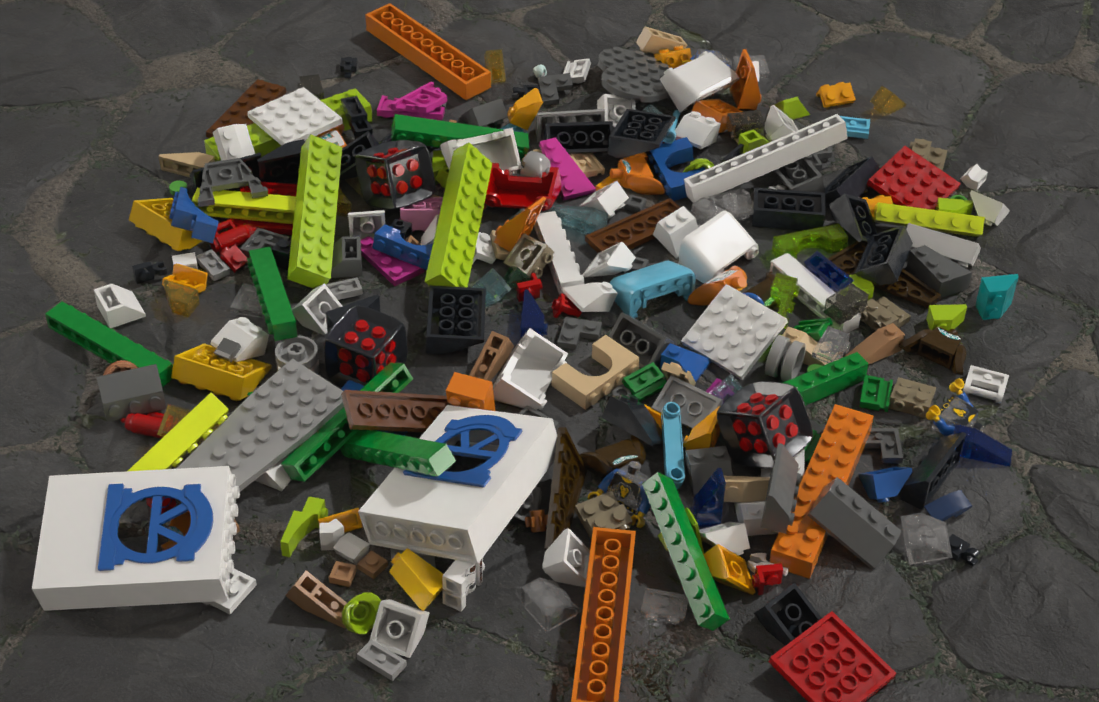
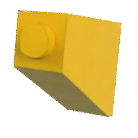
M407 548L403 553L398 552L391 561L394 565L389 572L415 604L424 611L442 591L443 573Z

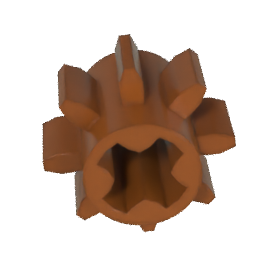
M545 509L529 511V516L525 517L526 527H531V532L547 530L548 514L545 515Z

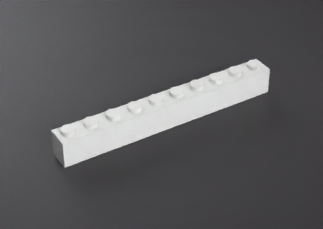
M835 114L685 178L684 183L687 197L694 204L702 202L829 146L840 143L847 139L846 122L838 114Z

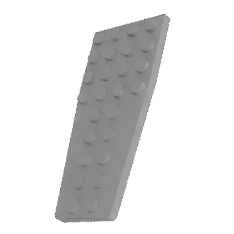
M291 359L255 390L176 469L229 466L231 473L235 474L236 486H239V490L242 491L309 439L344 407L341 396L343 391L296 360Z

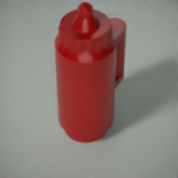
M231 219L218 223L214 242L210 243V246L215 253H220L226 247L231 248L234 245L244 244L254 234L257 227L252 228L249 224L235 227ZM228 227L231 228L230 230L218 234V231L223 230Z
M149 412L147 415L131 413L126 418L121 419V422L125 423L127 430L161 439L175 427V423H173L174 416L158 412Z

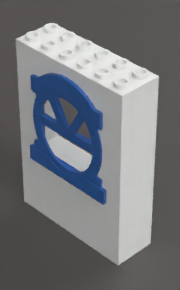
M447 405L419 439L445 443L452 455L487 459L488 461L466 471H444L438 477L394 468L358 511L369 544L404 551L408 548L415 553L478 564L553 464L557 433L552 418ZM458 440H461V447L454 446ZM469 441L477 442V444L469 448ZM488 444L499 446L496 452L480 450Z
M229 466L49 476L32 590L43 610L228 601V593L232 592L230 573L234 571V563L231 560L232 554H235L233 535L237 533L236 522H234L235 517L238 516L236 498L240 496L239 486H236L235 474L231 473ZM163 497H171L181 502L177 507L161 514ZM145 498H153L147 552L139 553L125 547L118 538L119 519L125 510L134 503ZM187 511L190 512L191 524L185 536L161 526ZM159 534L177 542L175 546L165 551L157 552Z

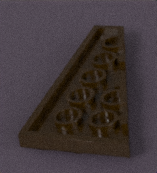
M859 241L853 243L823 261L822 267L846 277L854 275L867 244ZM902 269L898 281L894 284L880 286L873 283L874 288L926 308L939 302L942 296L904 269Z
M559 427L557 431L544 544L545 551L565 529H570L575 513L574 507L578 503L587 469L566 427Z

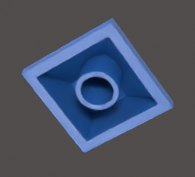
M670 343L661 354L660 371L662 372L661 368L664 362L668 364L673 362L679 364L685 373H687V370L690 371L695 382H697L711 363V360Z
M892 467L860 473L858 476L870 499H876L878 503L890 501L889 497L897 496L911 475L912 468Z

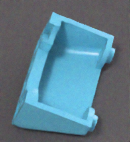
M668 260L614 277L610 284L618 293L614 300L625 314L636 318L638 317L636 313L640 307L646 308L647 300L675 291L678 296H682L687 301L689 295L695 290L696 275L690 268Z

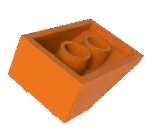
M743 49L736 69L740 79L731 86L730 91L738 109L756 110L758 103L761 102V94L755 68L747 50Z
M720 99L696 101L692 111L699 112L701 116L714 118L716 122L721 123L719 133L727 130L726 124L728 122L737 121L745 115V112Z
M543 196L511 220L508 219L503 226L500 225L495 231L496 238L494 243L511 252L523 234L530 235L546 198Z
M454 372L446 389L447 402L450 405L495 411L492 381Z

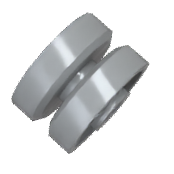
M299 335L295 338L282 340L277 344L275 348L277 371L291 359H294L318 375L320 371L318 349L314 340Z
M778 335L768 354L765 374L775 378L781 374V380L783 381L797 377L804 360L806 344L795 340L790 345L789 338Z

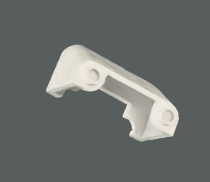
M705 51L698 58L675 69L672 67L664 71L665 75L660 78V81L681 113L688 106L694 105L696 101L716 92L721 93L727 90L740 78L734 70L712 52L708 53Z
M513 128L467 139L450 140L440 145L448 169H450L453 151L468 142L492 163H499V168L502 171H505V169L509 170L510 175L517 174V170H520L522 167Z
M724 210L682 240L678 264L690 268L696 275L697 280L706 283L724 272V268L742 255L748 260L755 258L759 253L758 244L734 216Z
M529 328L511 352L493 384L494 400L525 408L528 405L535 410H542L547 402L545 392L552 380V372L564 363H567L565 359L568 353Z

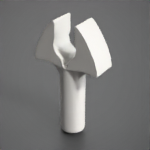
M754 553L750 555L747 567L755 574L756 566L773 563L766 560V553ZM783 567V576H787L789 570Z

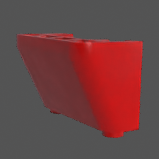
M492 163L485 204L490 207L526 209L544 196L546 201L541 210H549L558 197L562 186L559 167H550L547 174L543 172L541 178L511 176L509 170L505 169V171H502L499 168V163Z

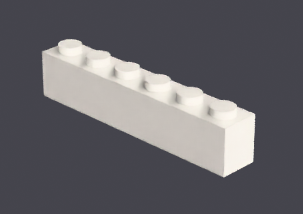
M555 211L540 213L534 228L539 241L548 245L555 252L553 260L548 263L560 295L563 293L561 291L563 287L584 284V277L580 275L579 264L575 263V254L573 251L571 252L570 241L566 240V231L562 229L561 218L557 217Z
M789 253L771 261L770 272H773L783 287L821 319L831 318L833 325L830 327L844 333H849L859 328L861 314Z

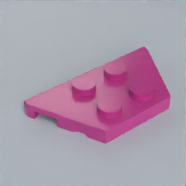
M429 82L392 102L391 109L429 113L446 103L447 95L441 92L439 88H434L433 82Z

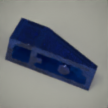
M818 251L804 261L805 267L829 288L839 293L854 281Z
M524 290L521 338L529 328L544 337V335L548 334V324H544L545 316L529 290Z
M955 424L953 434L966 433L961 454L962 458L1010 467L1012 449L976 428Z
M717 468L693 498V506L689 508L699 528L721 524L726 486L722 468Z

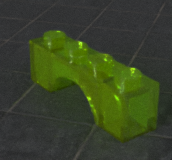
M840 224L774 236L772 252L776 258L789 253L796 260L797 254L806 248H819L829 254L836 253L846 248L848 236Z
M776 273L771 287L770 297L777 302L780 308L778 314L787 318L788 313L793 312L795 305L793 299L798 297L800 291L798 278ZM773 342L770 344V346H769L767 349H769V350L771 349Z

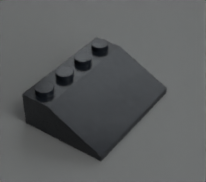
M626 109L609 136L608 155L615 158H626L659 148L676 120V116Z
M430 285L426 353L448 354L484 343L486 288Z

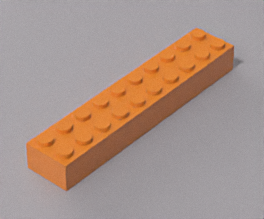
M391 3L365 14L366 30L463 99L468 100L491 88V72Z
M837 404L834 405L799 485L798 495L795 499L797 500L795 511L791 512L795 513L792 526L788 525L786 534L778 533L771 549L770 563H782V566L788 568L790 573L808 579L811 578L829 533L808 516V513L823 487L836 477L849 486L870 435L873 415Z
M593 527L571 702H619L636 531Z

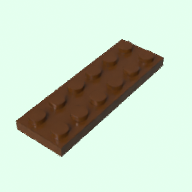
M257 79L206 131V137H213V132L217 128L233 124H246V126L253 124L254 122L248 118V111L286 94V87Z
M669 198L585 235V242L597 253L620 242H623L629 250L655 239L656 237L653 235L657 223L681 207Z
M344 390L341 393L350 429L424 433L444 408L450 405L447 402V396L358 390Z

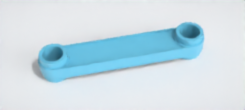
M668 402L664 405L661 412L665 476L673 479L675 487L678 489L682 486L685 479L680 406L677 403Z

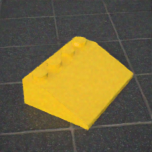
M173 198L133 201L129 221L134 223L136 227L147 231V234L157 237L160 242L170 245L173 250L191 249L202 242V240L191 238L192 231L171 226L172 220L169 219Z
M202 344L175 355L171 378L179 380V383L192 384L197 389H207L213 391V394L226 395L231 400L240 401L248 397V392L254 391L269 372L272 365L252 358L238 362L234 360L229 362L215 356L214 352L217 348Z

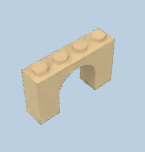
M607 335L592 344V358L609 370L606 374L587 376L578 372L567 363H564L552 372V387L584 409L596 404L603 396L608 395L617 386L622 385L624 377L639 370V357Z

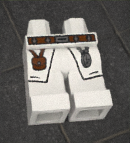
M483 558L478 564L455 560L442 576L443 604L462 612L466 606L467 594L473 592L476 585L479 586L482 583V573L485 569Z

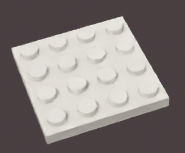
M304 87L248 111V118L280 145L302 139L306 141L310 134L317 136L343 124L342 117Z
M726 284L681 342L686 347L709 358L714 364L743 380L788 321L787 318Z

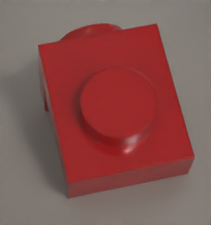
M236 245L231 248L226 247L220 252V259L234 273L247 265V257Z
M531 273V281L517 283V299L519 302L540 298L542 282L535 273Z

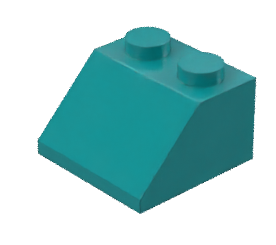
M1018 274L982 277L975 304L982 320L1001 318L1010 307L1019 277Z

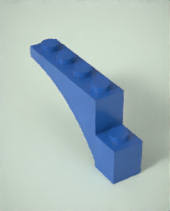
M180 187L179 192L175 191L169 216V219L172 220L171 226L192 231L191 238L213 243L218 220L211 218L201 211L189 198L187 188Z

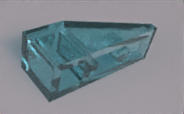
M555 204L551 207V212L555 211L557 217L561 218L562 225L586 235L607 226L608 213L593 207Z
M493 268L471 287L486 288L485 307L498 302L511 290L510 286Z

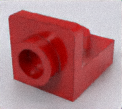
M563 293L552 303L551 308L555 318H558L561 312L579 317L582 313Z
M782 563L756 566L755 575H752V586L757 589L758 595H763L764 585L781 584L783 576Z

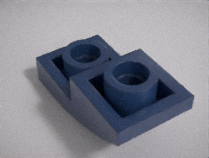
M958 490L940 497L924 507L934 523L938 525L951 516L956 518L972 508V505L963 492Z

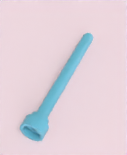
M678 110L674 111L673 116H676V120L663 140L667 144L673 143L676 139L675 128L680 116Z

